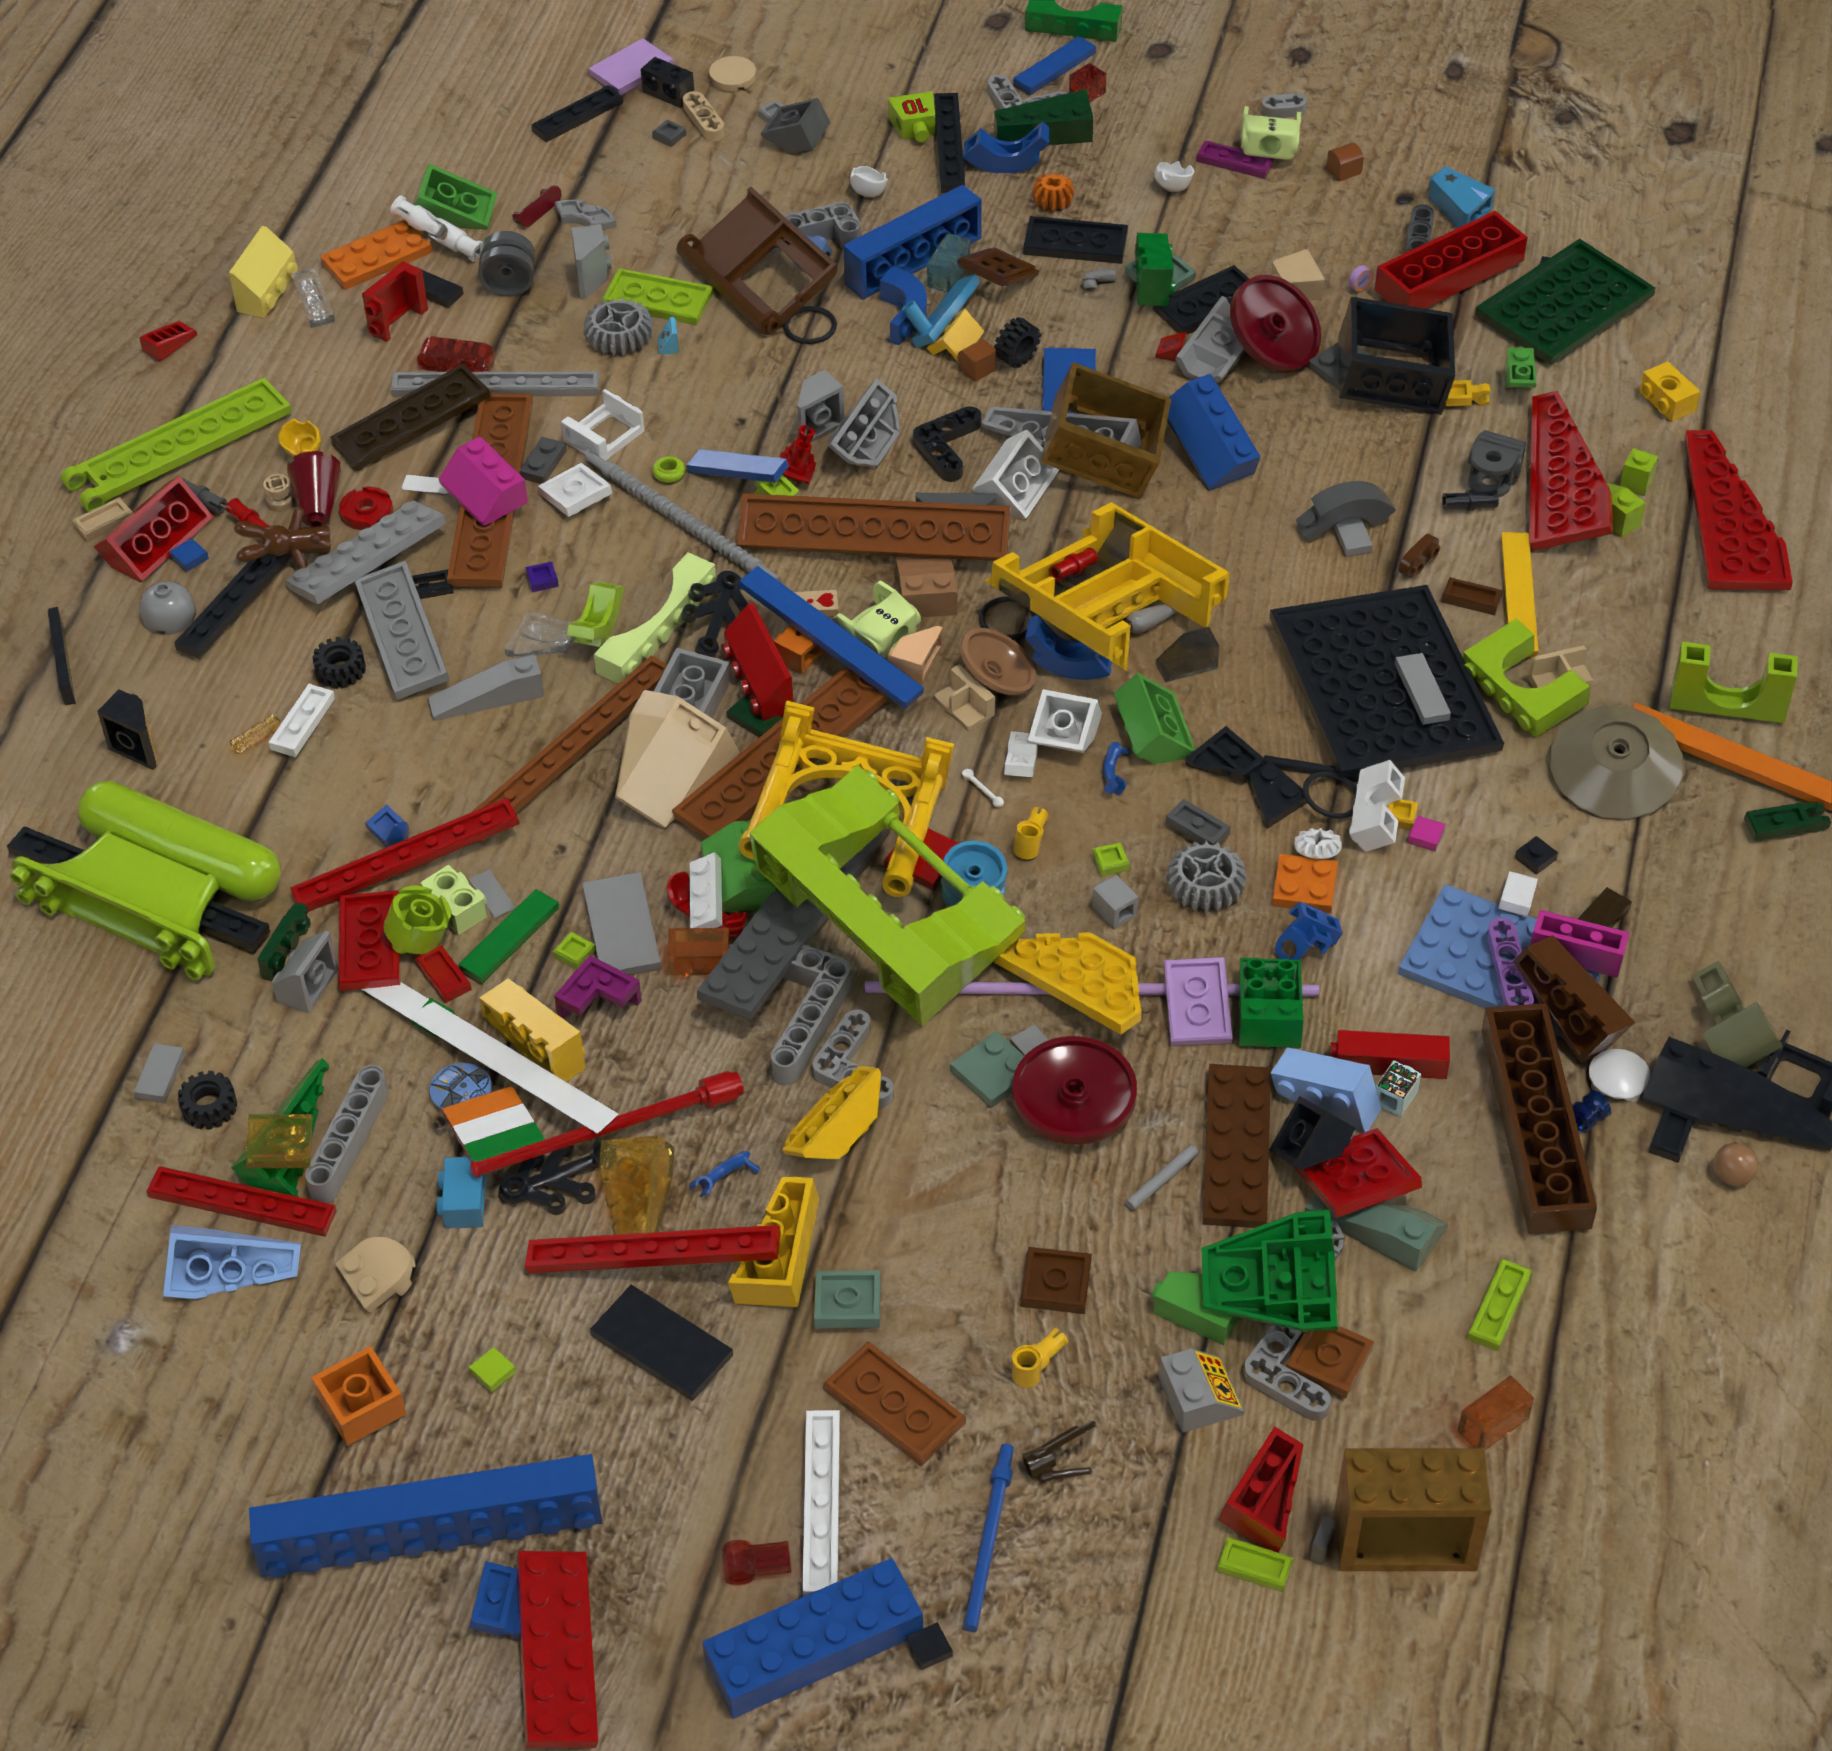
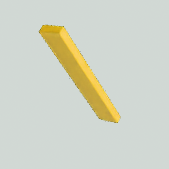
M1502 532L1501 551L1507 624L1514 619H1518L1534 634V653L1526 657L1533 658L1538 656V639L1529 533Z

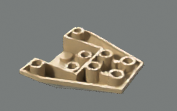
M644 690L629 715L615 798L664 829L675 820L672 809L737 757L740 751L726 727L679 696Z

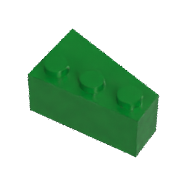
M1137 232L1135 244L1137 304L1168 306L1169 296H1174L1175 281L1172 280L1174 271L1172 244H1169L1168 234Z

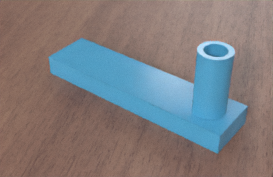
M976 274L957 280L928 319L914 300L902 308L905 315L918 331L911 339L916 348L936 341L981 281Z

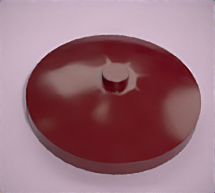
M1257 275L1248 279L1235 291L1230 305L1231 324L1239 343L1255 361L1270 370L1291 373L1305 367L1310 363L1309 360L1317 355L1321 346L1320 322L1312 304L1296 286L1277 276Z
M1066 1036L1045 1041L1034 1047L1022 1058L1013 1076L1012 1097L1019 1117L1035 1133L1046 1139L1063 1144H1089L1113 1135L1128 1122L1136 1105L1137 1080L1130 1063L1112 1046L1093 1038Z

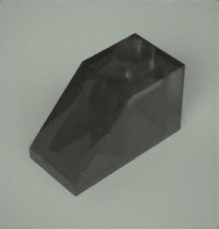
M1210 627L1183 633L1156 659V665L1166 683L1218 669L1220 646Z

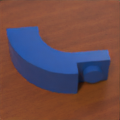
M1039 615L1029 618L1026 640L1030 646L1034 647L1033 660L1039 666L1053 674L1071 679L1090 680L1110 675L1112 666L1110 660L1081 642L1061 638Z

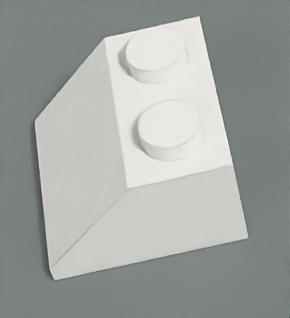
M1043 689L1028 737V743L1084 753L1095 739L1102 716L1098 700Z

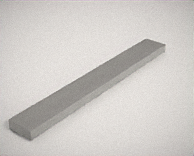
M598 371L472 372L490 390V393L532 394L533 396H598L600 373ZM393 372L392 397H403L447 372Z

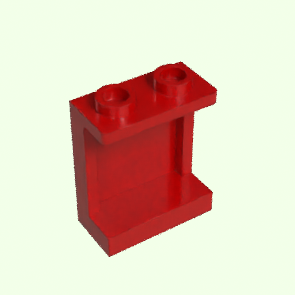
M404 261L362 293L368 331L372 336L378 337L385 342L391 339L389 326L410 309L420 315L428 311L423 272Z

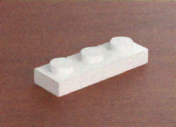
M308 684L270 739V750L296 757L335 700L334 691Z
M715 852L690 862V929L696 936L722 926L721 858Z

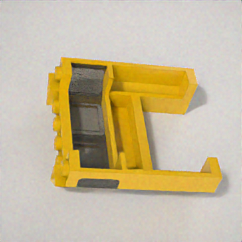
M1110 502L1092 512L1091 526L1083 530L1081 540L1020 570V556L1011 552L992 562V576L984 581L1127 671L1131 625L1123 620L1120 621L1121 619L1160 600L1206 629L1211 621L1212 610L1221 601L1224 602L1228 596L1230 572ZM1089 547L1096 550L1098 554L1097 563L1084 568L1080 574L1070 575L1058 582L1055 581L1054 577L1049 576L1048 569L1050 566L1063 561L1067 555L1072 553L1078 554Z

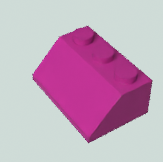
M480 436L457 448L438 479L439 483L483 527L528 503L525 479Z

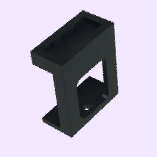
M1786 1029L1780 1040L1783 1047L1769 1054L1771 1056L1770 1061L1764 1060L1758 1074L1771 1080L1782 1061H1788L1818 1074L1821 1080L1811 1097L1806 1098L1794 1092L1791 1093L1830 1119L1832 1115V1062L1788 1044L1791 1031Z

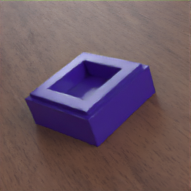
M552 562L525 567L532 593L559 587Z

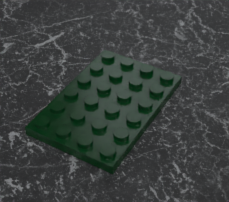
M1579 238L1476 306L1475 315L1522 347L1534 348V355L1552 365L1653 297L1656 287Z

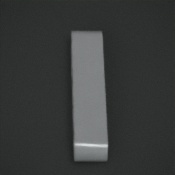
M368 1065L359 1070L305 1173L312 1200L328 1203L334 1200L388 1097L384 1071L381 1067Z

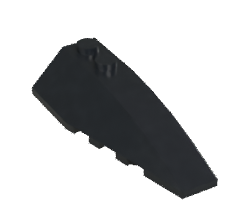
M1668 1037L1658 1056L1641 1101L1663 1110L1668 1109L1671 1113L1683 1118H1691L1694 1122L1702 1125L1711 1126L1712 1122L1728 1125V1130L1741 1133L1742 1129L1760 1132V1137L1763 1138L1785 1137L1792 1144L1831 1152L1832 1120L1787 1089L1748 1068L1683 1041Z

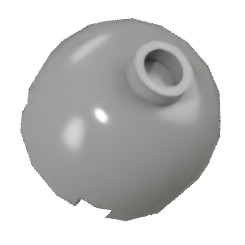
M161 581L151 585L145 590L140 599L139 610L144 627L157 634L156 630L165 631V635L182 632L192 624L193 616L197 612L189 590L180 583L173 581Z

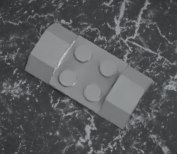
M1222 296L1176 356V362L1185 377L1194 380L1211 373L1216 383H1219L1230 369L1234 368L1245 353L1231 324L1230 304L1227 298Z

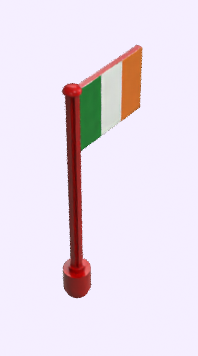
M724 1071L700 1079L699 1087H696L695 1091L616 1116L598 1134L585 1126L546 1140L513 1086L444 1107L442 1112L471 1161V1174L479 1179L480 1175L698 1103L701 1105L705 1104L708 1109L735 1101L738 1099V1096L744 1094V1087L736 1071L731 1073Z

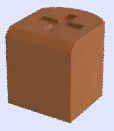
M1350 143L1328 151L1326 168L1338 181L1361 174L1364 156L1360 147L1356 143Z
M982 339L959 351L958 363L961 370L975 382L996 370V349L986 340Z

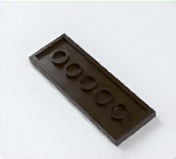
M461 364L330 436L332 444L359 470L491 397V393L464 364Z

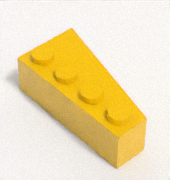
M508 978L479 997L482 1016L524 1057L565 1082L586 1069L584 1060L586 1052L582 1046L581 1032L526 992L522 986H518Z

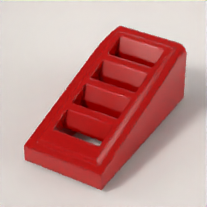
M177 321L146 333L139 339L143 352L158 361H162L197 336V331L183 322Z

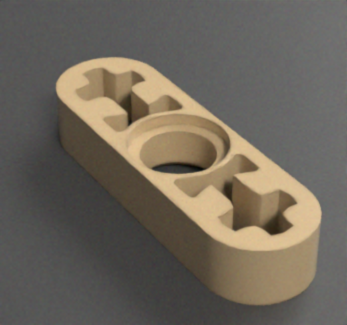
M697 91L686 93L683 96V108L706 140H721L725 135L722 119L702 93ZM708 115V117H698V116Z

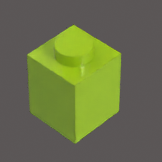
M1633 448L1624 464L1620 486L1645 496L1654 480L1658 456Z

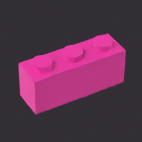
M1540 910L1530 945L1553 935L1584 969L1618 978L1630 932Z

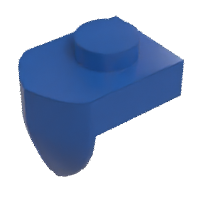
M387 804L365 822L366 828L386 847L408 839L409 826L407 822Z

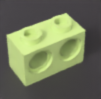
M450 865L445 866L420 882V886L432 889L431 893L438 898L442 895L451 907V918L448 926L458 936L487 918L485 908L487 901L484 894L479 889L475 890L472 888L465 875L461 872L457 873Z

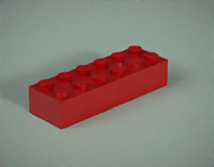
M1493 211L1377 266L1374 290L1389 303L1425 309L1524 261L1528 237L1498 212Z

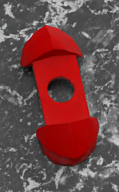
M685 871L674 873L668 879L666 887L667 898L677 910L690 917V877ZM736 911L727 915L722 912V926L709 930V932L723 937L739 936L742 932V927L745 925L747 913Z

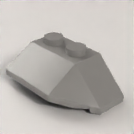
M876 378L850 408L827 441L828 447L849 464L876 468L900 434L896 394Z

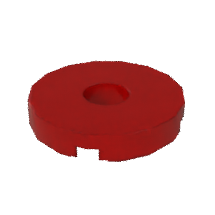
M367 486L362 487V490L357 492L355 489L348 492L342 498L339 509L341 519L347 526L363 530L380 522L382 517L391 515L393 513V504L390 495L386 491L377 487ZM365 506H371L370 509H366V510L361 509V508H363V507H365Z

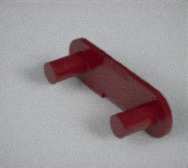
M555 185L548 189H542L540 196L535 201L531 202L521 212L513 213V220L520 221L523 227H530L553 208L556 201L561 200V189Z

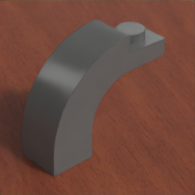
M1349 481L1331 486L1313 496L1311 500L1314 505L1298 517L1296 522L1304 537L1309 542H1312L1332 525L1343 519L1360 517L1376 527L1393 514L1396 509L1386 492L1377 485L1364 481Z

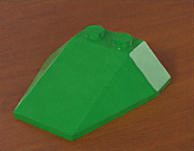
M1330 1210L1296 1212L1201 1248L1204 1309L1303 1332L1338 1330L1337 1281Z

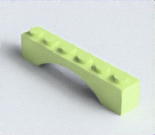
M687 552L673 568V586L667 602L646 623L626 633L609 637L594 654L596 674L619 684L651 655L653 656L660 645L668 641L671 633L684 623L681 618L684 606L687 604L700 605L701 601L694 602L688 597L691 585L694 583L706 585L716 582L715 564ZM694 590L696 594L700 595L699 591Z

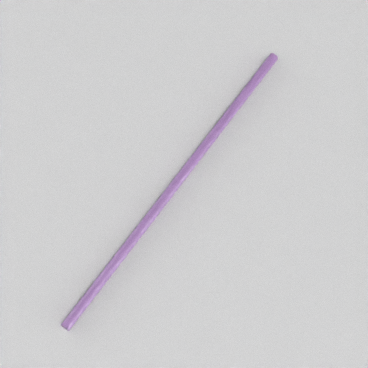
M865 981V993H886L880 987L879 981ZM970 982L958 993L1050 995L1029 982ZM1138 983L1139 995L1166 996L1164 983ZM1227 984L1228 996H1239V984ZM1302 985V997H1319V985Z

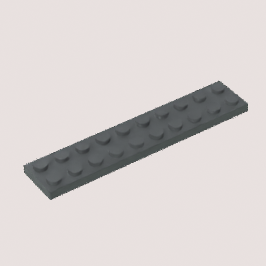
M885 828L840 870L845 875L851 874L857 878L890 834V828ZM775 888V892L771 893L699 987L697 999L752 1020L789 970L792 961L796 960L798 953L802 950V946L810 942L827 919V916L808 898L796 907Z

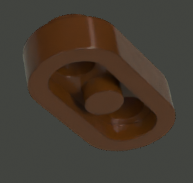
M1429 533L1425 534L1404 555L1399 565V573L1408 578L1419 575L1424 565L1430 559L1434 560L1439 554V539Z

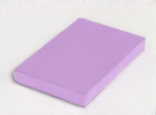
M642 38L590 67L589 75L604 86L609 85L620 95H623L642 84L641 68L653 57L672 64L674 62L673 58Z
M1224 957L1164 960L1171 1046L1232 1043Z

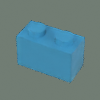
M469 1157L445 1158L444 1171H439L438 1183L439 1189L443 1190V1197H437L438 1216H443L445 1228L484 1227L486 1174L480 1175L479 1179L475 1178L470 1171L471 1161Z

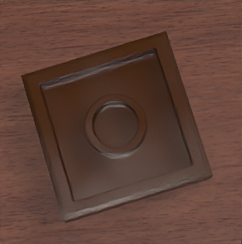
M1028 1247L1020 1307L1085 1314L1092 1254Z

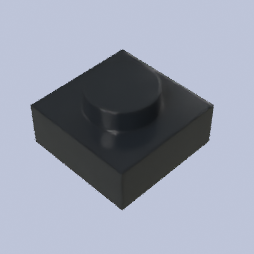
M1535 836L1516 850L1515 858L1537 875L1557 860L1558 852L1538 836Z

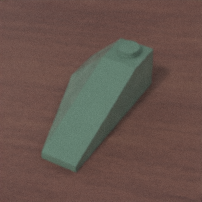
M1316 1194L1305 1208V1211L1329 1210ZM1383 1201L1337 1218L1331 1213V1219L1338 1222L1342 1232L1415 1272L1448 1228V1223L1421 1209Z

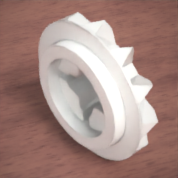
M1309 828L1308 831H1300L1299 836L1295 837L1294 846L1297 852L1303 856L1326 859L1337 855L1341 851L1342 843L1340 836L1334 834L1332 830L1324 831L1322 828L1319 830Z

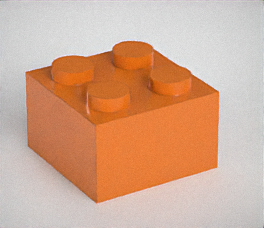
M372 1346L311 1377L318 1400L347 1446L406 1415L402 1394Z

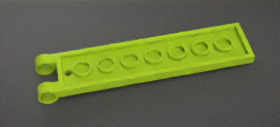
M263 377L87 461L65 468L60 475V480L70 491L81 489L86 479H89L95 485V488L84 490L79 498L81 505L90 512L104 505L105 501L292 413L291 405Z

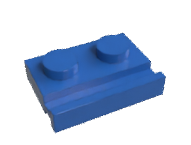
M485 1561L469 1628L500 1636L507 1634L513 1636V1639L518 1640L520 1623L516 1568Z

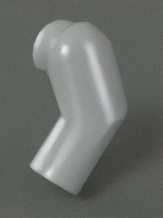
M1096 269L1084 274L1082 281H1084L1083 287L1086 290H1094L1097 287V282L1115 281V269Z

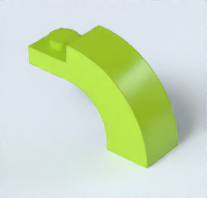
M600 581L590 584L583 614L577 621L568 624L567 635L574 636V642L601 647L608 640L615 626L622 602L624 586Z

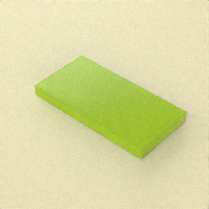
M618 268L601 302L603 300L610 302L612 298L614 300L624 298L625 301L633 299L634 303H641L642 307L647 308L651 317L667 320L670 317H674L677 322L698 325L714 294V288L709 285Z

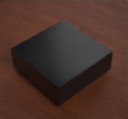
M938 1622L906 1636V1642L921 1670L953 1657V1650Z

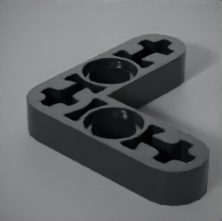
M972 406L964 407L919 425L913 430L914 447L944 481L955 482L963 476V462L947 443L977 431L981 427V411ZM944 426H951L954 429L945 431L941 428ZM934 451L944 452L943 455L939 456L933 455L931 453Z

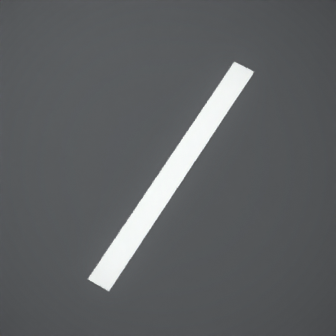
M402 982L401 985L362 989L597 1134L618 1115V1113L435 1002L423 1007L429 999Z

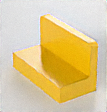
M963 309L956 313L936 341L930 343L927 349L932 355L947 349L958 362L959 351L976 343L984 333V330L969 312Z

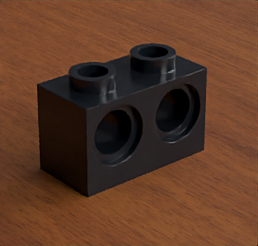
M653 57L641 68L643 93L682 108L683 96L688 92L694 91L693 72L657 57Z

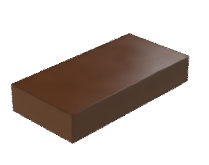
M1449 577L1442 596V603L1496 615L1503 590Z

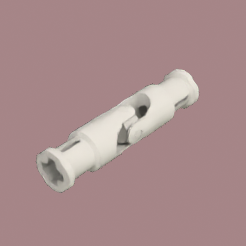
M402 195L394 200L390 209L391 215L394 217L399 216L407 221L408 225L419 231L429 232L428 235L455 252L460 251L467 255L468 259L472 262H475L480 257L482 241L473 240L463 230L442 218H436L425 208L409 203ZM448 229L446 238L444 240L439 238L442 235H444L446 233V230Z

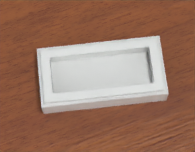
M1509 871L1498 909L1528 917L1538 879Z

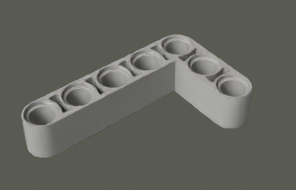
M807 945L802 946V950L798 953L796 960L792 961L791 967L783 976L784 979L810 987L771 1054L773 1079L776 1083L784 1086L791 1085L799 1079L852 986L851 965L848 960Z

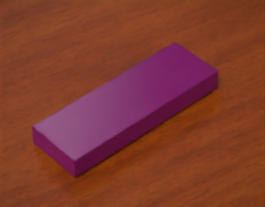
M1204 141L1196 157V162L1262 179L1267 177L1274 158L1248 156L1241 149L1210 141Z

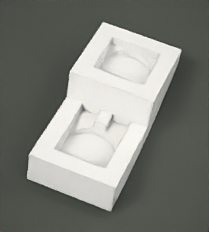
M1011 731L1004 775L1033 777L1038 744L1028 743L1030 733Z

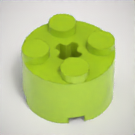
M414 885L404 887L394 897L384 922V932L396 952L400 954H426L440 945L451 918V907L442 895L438 898L431 893L432 889Z

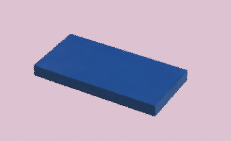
M1044 348L1043 411L1052 412L1055 396L1072 362L1096 370V349Z

